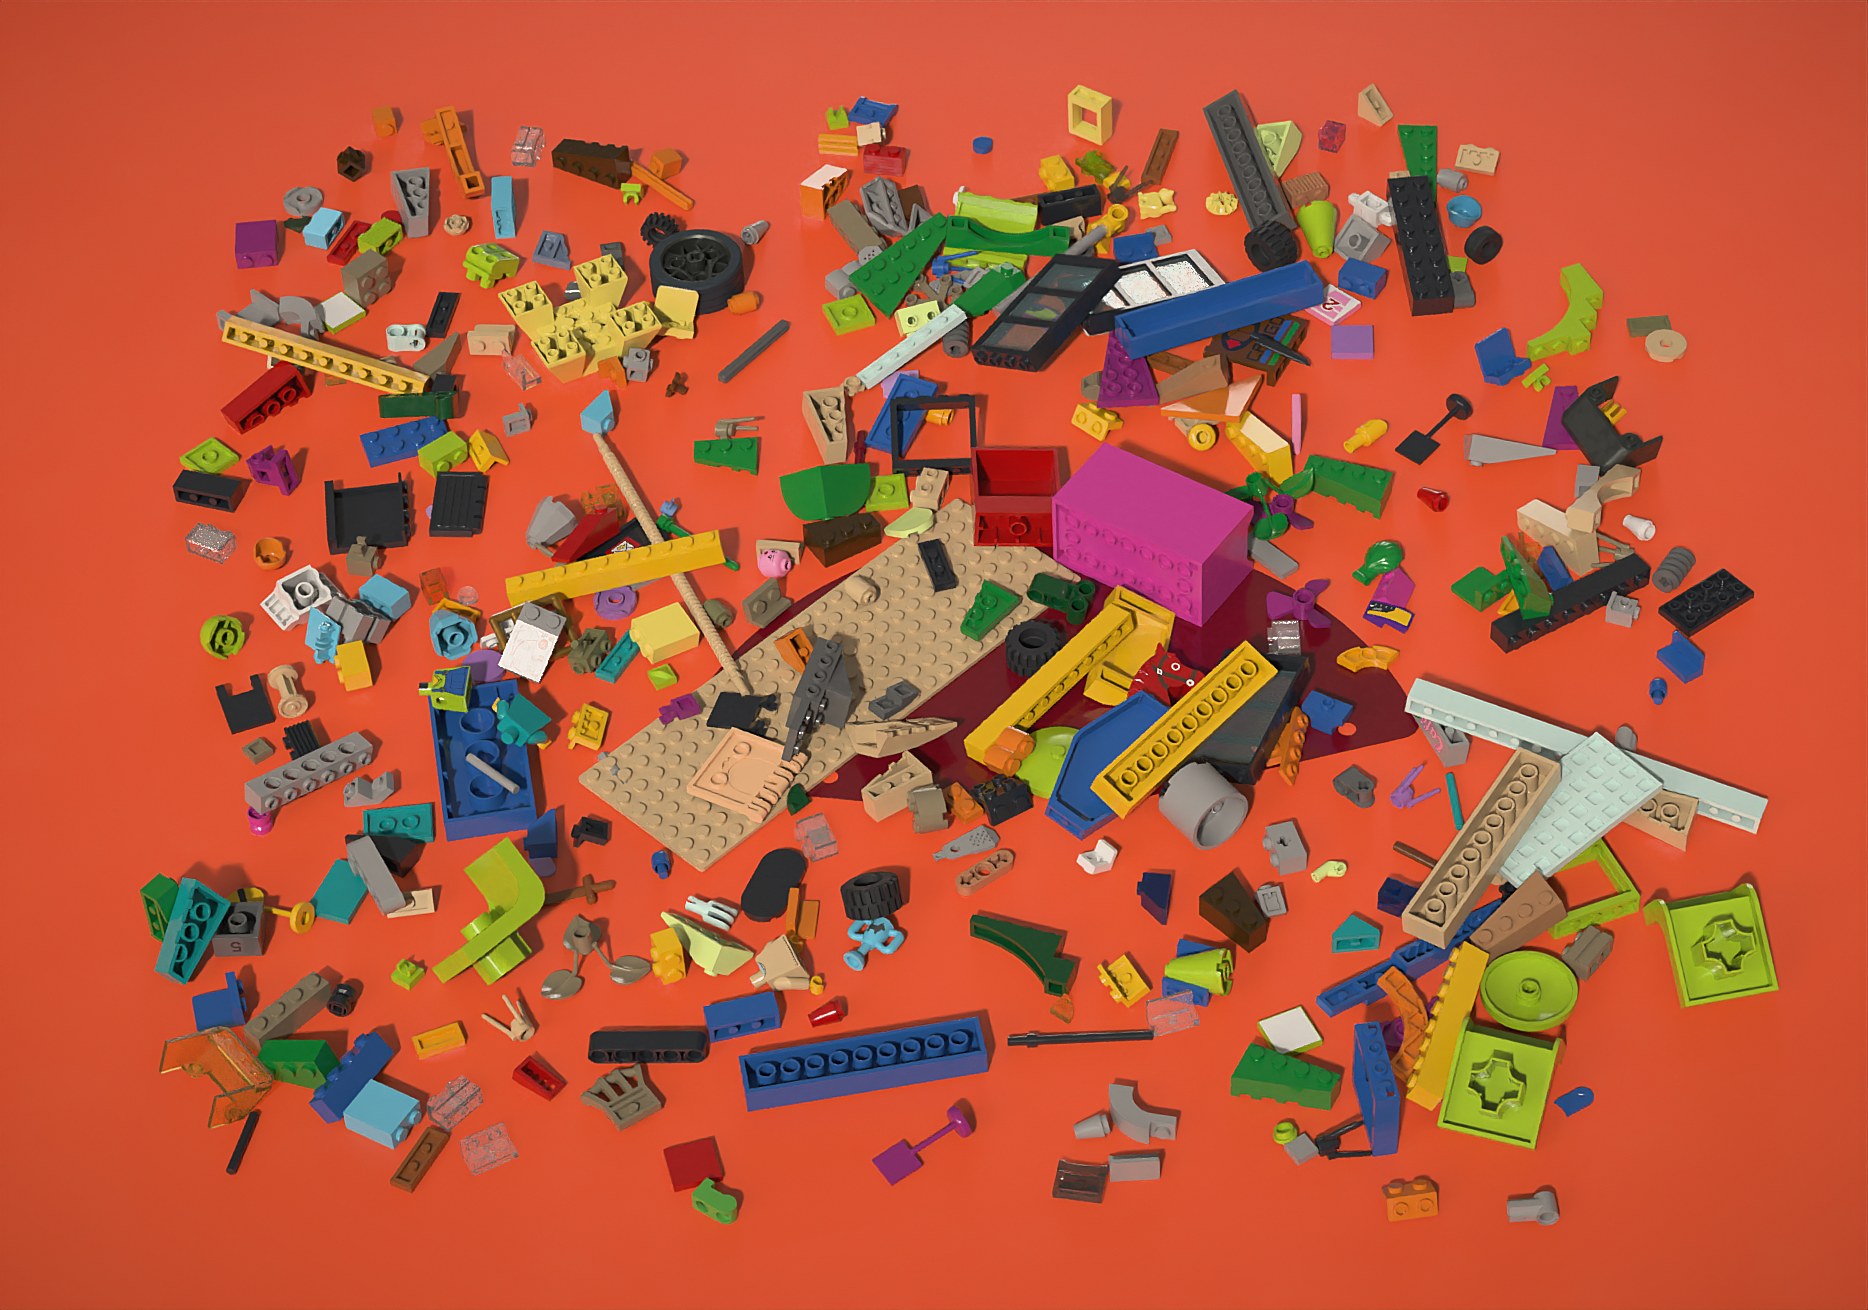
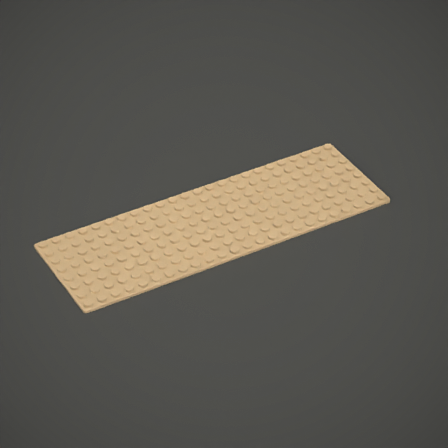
M954 499L934 514V523L928 530L921 534L918 531L908 534L909 538H901L851 575L862 578L876 589V598L873 603L862 606L849 597L844 590L846 579L735 661L739 668L738 672L743 676V681L751 696H776L775 703L778 704L775 711H768L760 707L754 720L765 722L764 728L767 732L761 738L785 746L789 732L786 722L793 695L802 675L783 660L773 643L787 632L801 627L813 648L818 637L844 645L842 655L853 694L845 723L861 725L864 722L901 721L1005 641L1007 632L1013 629L1014 625H1020V622L1023 621L1030 622V620H1033L1049 608L1027 597L1026 592L1035 574H1046L1074 585L1081 581V578L1035 547L974 546L971 506L960 499ZM939 539L955 579L956 588L940 592L934 591L918 551L917 543ZM985 579L1019 598V605L977 642L962 634L960 626L969 608H972L975 597L980 592ZM722 670L691 693L700 706V714L683 720H679L676 716L672 722L665 725L657 718L608 754V757L603 758L579 776V783L695 869L704 872L787 808V795L792 786L798 783L806 794L858 754L853 747L845 725L841 729L821 722L819 728L814 727L811 735L806 734L804 740L799 739L802 742L799 752L804 753L808 760L799 773H792L794 779L789 783L781 797L778 798V801L775 804L769 803L771 810L761 823L750 820L747 815L688 794L687 785L730 730L707 727L706 725L720 692L740 694L736 685L731 682L730 676L726 674V671ZM904 681L918 692V696L910 704L884 721L868 709L870 701L886 695L887 687ZM616 765L620 768L617 774L618 778L616 775L612 776L610 769Z

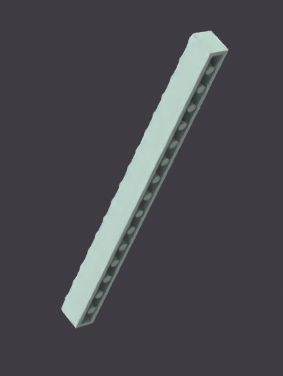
M1416 678L1408 694L1405 712L1514 750L1521 747L1554 762L1559 761L1589 738ZM1618 748L1661 782L1663 790L1699 799L1697 814L1754 834L1757 833L1768 799Z

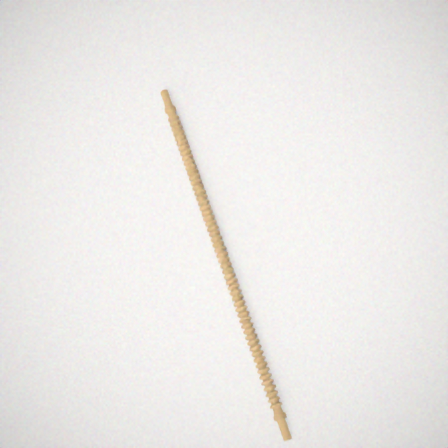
M595 433L593 439L599 447L598 450L603 456V461L610 473H612L614 480L636 515L651 544L665 542L617 457L611 452L610 446L605 443L600 433ZM684 573L670 575L721 666L726 671V674L730 676L731 682L736 685L741 696L750 695L743 681V676L738 672V666L724 645L719 633H717Z

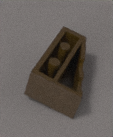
M870 512L802 524L804 544L825 568L882 543L881 526Z
M1233 871L1199 896V915L1245 951L1250 953L1266 941V921Z

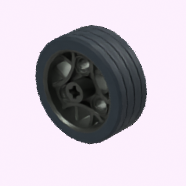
M708 229L681 231L663 239L650 254L649 268L652 292L655 299L659 286L697 291L699 297L695 315L720 311L728 306V299L743 291L745 280L741 249L733 239L720 232Z

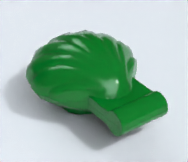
M1388 540L1374 543L1367 549L1364 564L1353 572L1352 577L1365 586L1370 585L1371 581L1379 574L1388 573L1398 567L1403 558L1402 549L1396 542Z

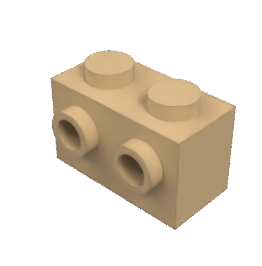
M924 467L921 476H917L915 490H912L910 494V502L913 503V507L930 509L933 515L941 510L949 489V471Z

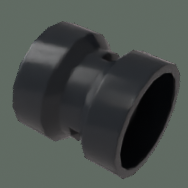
M341 983L336 985L333 996L330 997L326 1005L329 1012L339 1017L347 1016L350 1012L351 1004L357 998V991L347 984Z

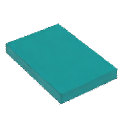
M432 804L364 810L363 835L398 836L404 840H410L414 844L434 842Z
M336 859L309 903L314 907L315 916L349 925L368 895L369 890L361 876L353 874L349 862Z

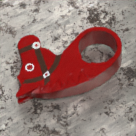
M1159 642L1154 656L1149 658L1136 673L1126 699L1142 690L1153 695L1162 705L1172 708L1169 698H1176L1180 695L1185 696L1205 678V675L1198 670L1181 664L1176 654L1165 652L1162 644Z

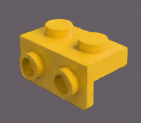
M1094 401L1077 404L1071 420L1072 424L1100 441L1105 440L1108 430L1121 429L1124 422L1117 418V414L1097 408V402Z
M1125 955L1121 956L1106 969L1101 964L1096 966L1101 972L1098 976L1106 987L1110 985L1113 990L1109 993L1118 1004L1122 1001L1129 1008L1151 991Z

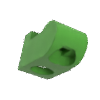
M707 1177L691 1194L693 1208L722 1224H731L738 1218L736 1199L731 1195H723L715 1190V1182Z

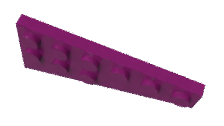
M1115 330L1110 331L1097 408L1158 405L1159 397L1145 357L1131 360L1124 350V346L1121 345L1116 337Z

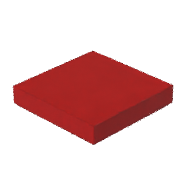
M711 1138L663 1149L674 1192L698 1187L706 1177L715 1183L723 1181Z

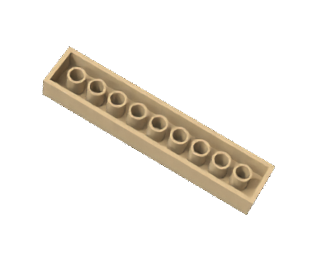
M1518 747L1403 911L1402 925L1404 932L1442 949H1446L1561 782V766L1559 763Z

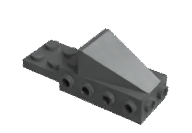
M818 637L793 695L786 722L789 732L781 760L790 762L793 754L797 755L802 743L799 739L804 740L806 734L811 735L814 727L819 728L821 722L841 729L844 728L853 696L842 655L844 645Z

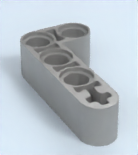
M367 835L346 844L348 862L353 874L361 876L382 915L384 916L406 907L399 887L371 838Z

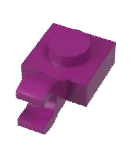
M691 693L671 699L669 706L659 708V712L662 715L659 717V720L665 725L672 722L676 716L679 720L698 715L700 714V706Z

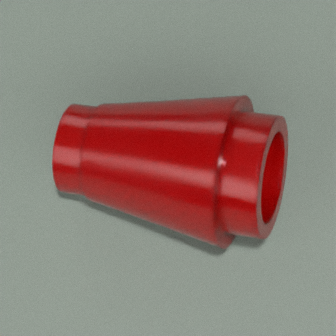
M1421 487L1417 492V498L1434 512H1443L1448 507L1449 498L1444 492Z
M838 999L833 1002L830 1000L808 1014L813 1028L840 1022L839 1019L845 1017Z

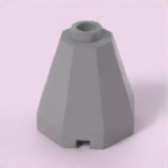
M551 496L542 498L537 504L525 533L526 543L534 550L538 549L534 546V543H538L546 548L569 535L578 525V522L574 523L576 520L575 515L562 502L557 501L553 503V497Z

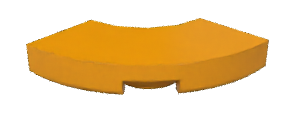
M1373 645V648L1361 649L1359 646L1340 654L1337 657V663L1353 672L1366 667H1379L1387 670L1399 658V652L1384 646Z

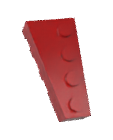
M280 360L220 411L227 423L243 435L264 423L265 418L269 416L275 417L280 414V410L284 407H292L297 404L298 399L302 397L308 398L312 394L298 369L288 361Z

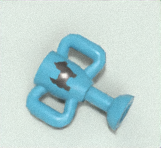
M885 917L867 921L855 920L848 928L847 934L851 939L862 942V945L857 951L846 952L843 958L850 968L861 971L865 965L864 956L869 950L878 949L884 954H892L903 943L904 935L902 932L894 930L892 923ZM864 924L868 925L864 934H857ZM889 937H895L888 946L883 945Z

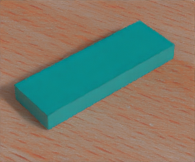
M631 629L626 631L601 663L600 667L597 668L595 677L615 684L641 651L639 645L633 642L630 637L629 630Z

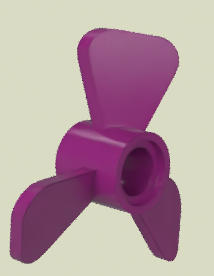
M1279 494L1272 499V504L1266 503L1271 516L1283 513L1287 517L1288 523H1291L1294 528L1298 530L1313 528L1312 521L1293 512L1294 499L1291 496ZM1250 500L1247 503L1254 506V514L1250 525L1254 527L1259 520L1267 518V515L1260 501Z
M1311 580L1305 584L1304 589L1295 591L1293 598L1273 591L1268 593V617L1275 620L1292 613L1299 620L1308 619L1309 624L1315 628L1331 627V620L1314 609L1315 597L1328 587V581Z

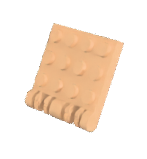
M732 727L687 785V793L747 815L750 820L761 823L771 810L769 803L775 804L778 801V798L787 789L789 783L793 781L792 773H799L808 758L804 753L798 752L797 755L793 754L790 762L781 760L785 746Z

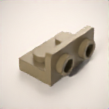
M769 578L744 599L742 605L747 622L760 628H765L791 606V601L782 597L777 579Z

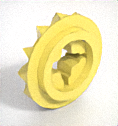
M1218 191L1217 194L1211 193L1210 197L1206 198L1207 210L1216 215L1230 214L1238 207V199L1235 198L1234 194H1228L1227 191L1224 193Z

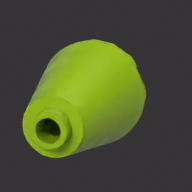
M1313 201L1310 206H1301L1297 212V221L1315 257L1327 258L1333 252L1337 209L1333 207L1332 203L1327 201Z
M1219 948L1170 959L1169 964L1165 965L1166 978L1209 989V993L1220 996H1228L1231 991L1232 980L1228 979L1229 972L1233 973L1231 952L1227 948Z

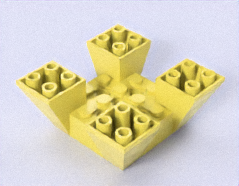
M611 254L573 267L581 299L553 308L552 303L536 280L498 294V297L515 322L532 340V347L547 369L563 384L597 372L598 361L617 356L620 363H622L624 355L628 356L629 348L645 349L662 328V324L645 301L617 310L628 278Z

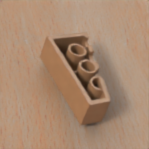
M1536 870L1470 936V940L1473 946L1490 954L1486 964L1488 967L1497 958L1512 953L1568 916L1561 899Z

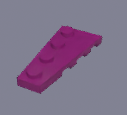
M1555 386L1542 443L1543 448L1580 450L1561 424L1563 412L1578 398L1577 386Z

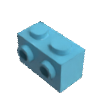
M375 574L359 588L360 599L374 608L375 612L381 613L393 622L411 607L409 591L378 574Z

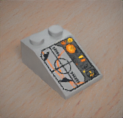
M526 601L498 667L539 684L565 628L567 618Z

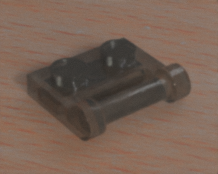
M1059 1159L1052 1191L1053 1198L1102 1204L1109 1165L1092 1166L1068 1163L1067 1160Z

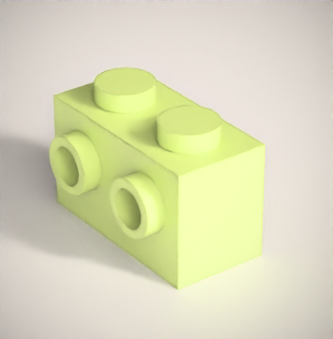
M937 300L897 310L894 316L900 337H909L938 316L940 311Z

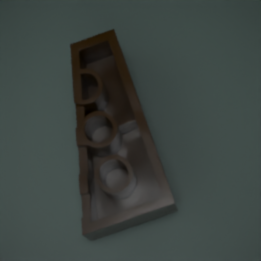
M564 138L551 151L553 167L617 190L621 189V183H626L632 177L628 146L615 147V144L603 146L599 142L587 144L582 140Z

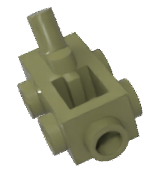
M586 628L578 641L574 640L571 642L573 650L567 658L572 671L582 675L584 672L592 673L594 668L600 667L601 657L611 649V642L606 630Z

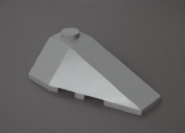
M1475 434L1464 435L1463 439L1464 460L1470 461L1469 465L1482 467L1483 464L1556 454L1554 449Z

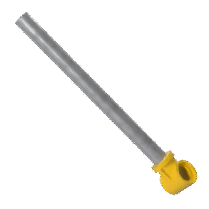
M1120 204L1112 205L1108 213L1097 221V227L1062 254L1079 256L1102 237H1110L1115 232L1123 231L1128 217L1126 207ZM1037 274L992 308L994 315L999 317Z

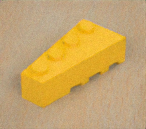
M1249 411L1245 412L1240 423L1226 422L1225 434L1227 438L1235 445L1256 472L1261 473L1263 479L1268 478L1269 482L1278 488L1284 480L1293 476L1290 444Z

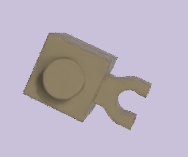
M358 536L357 544H352L346 557L348 574L373 577L376 570L381 567V557L378 555L377 547L367 546L366 537Z

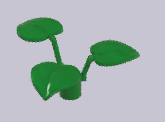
M1311 467L1287 478L1281 483L1279 489L1271 484L1268 478L1263 479L1261 473L1253 472L1245 479L1247 486H1239L1223 493L1245 503L1253 500V496L1260 499L1267 518L1259 520L1254 525L1253 534L1258 540L1269 541L1270 539L1278 538L1286 531L1288 520L1283 513L1271 516L1263 498L1267 494L1268 486L1278 494H1286L1293 499L1301 498L1308 494L1313 487L1314 470Z

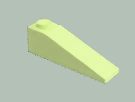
M1292 121L1260 124L1257 126L1278 179L1298 151L1302 139V133Z
M663 911L661 913V917L669 927H673L679 941L696 964L705 968L704 972L714 977H717L718 974L728 976L754 955V952L734 941L728 942L721 939V935L702 929L701 925L680 915Z

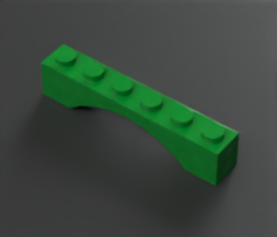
M948 215L945 247L1054 257L1056 253L1062 254L1068 249L1070 227L1048 225L1031 232L1004 233L985 228L969 217Z

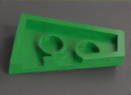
M757 437L694 441V462L718 468L720 466L730 467L732 471L739 472L744 470L749 471L752 475H757Z
M984 579L982 588L977 593L972 608H969L960 626L961 633L979 642L1019 605V598Z

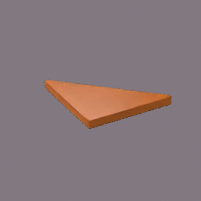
M1256 375L1229 384L1227 387L1212 390L1162 407L1161 416L1240 423L1262 382V375Z

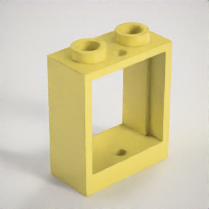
M1078 85L1068 94L1069 132L1096 144L1103 145L1112 136V98ZM1082 107L1097 113V126L1082 121Z

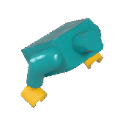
M519 692L510 704L499 697L496 699L491 708L497 712V718L500 720L497 728L502 732L501 739L504 743L511 744L514 742L519 747H523L527 743L530 745L537 744L543 750L551 744L552 740L543 731L552 720Z

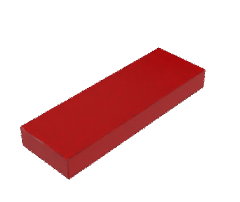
M354 220L327 255V262L341 266L347 265L359 249L357 241L362 233L365 234L372 227V224Z

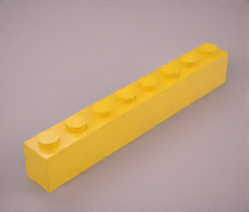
M1465 941L1459 948L1454 947L1449 955L1448 960L1451 963L1443 973L1442 977L1445 981L1437 991L1436 995L1439 996V999L1431 1009L1430 1013L1433 1014V1017L1425 1027L1424 1031L1427 1032V1035L1422 1039L1418 1048L1421 1053L1416 1057L1412 1065L1415 1071L1410 1075L1406 1086L1409 1087L1406 1098L1431 1111L1443 1098L1463 1019L1470 1016L1490 955Z

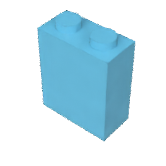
M370 1079L345 1109L343 1116L346 1128L394 1150L400 1142L406 1139L412 1127L419 1123L422 1113L419 1100Z

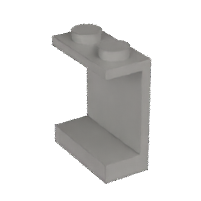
M254 289L250 290L252 303L234 315L272 328L283 321L279 314V304ZM222 309L216 313L219 329L224 331L225 323L232 315Z

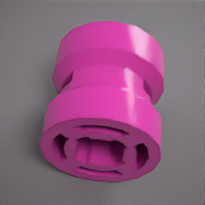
M250 806L247 810V816L250 821L251 831L256 835L269 833L273 828L270 811L260 815Z

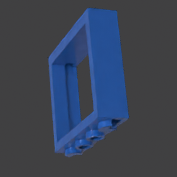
M1379 1021L1354 1024L1352 1083L1372 1157L1397 1154L1400 1095ZM1394 1092L1395 1096L1387 1097V1093Z

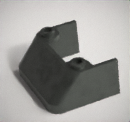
M1618 376L1588 387L1563 412L1561 417L1562 426L1591 466L1600 467L1599 476L1601 477L1616 464L1635 468L1656 459L1663 441L1662 436L1644 443L1633 433L1619 436L1598 408L1599 405L1613 398L1619 380Z

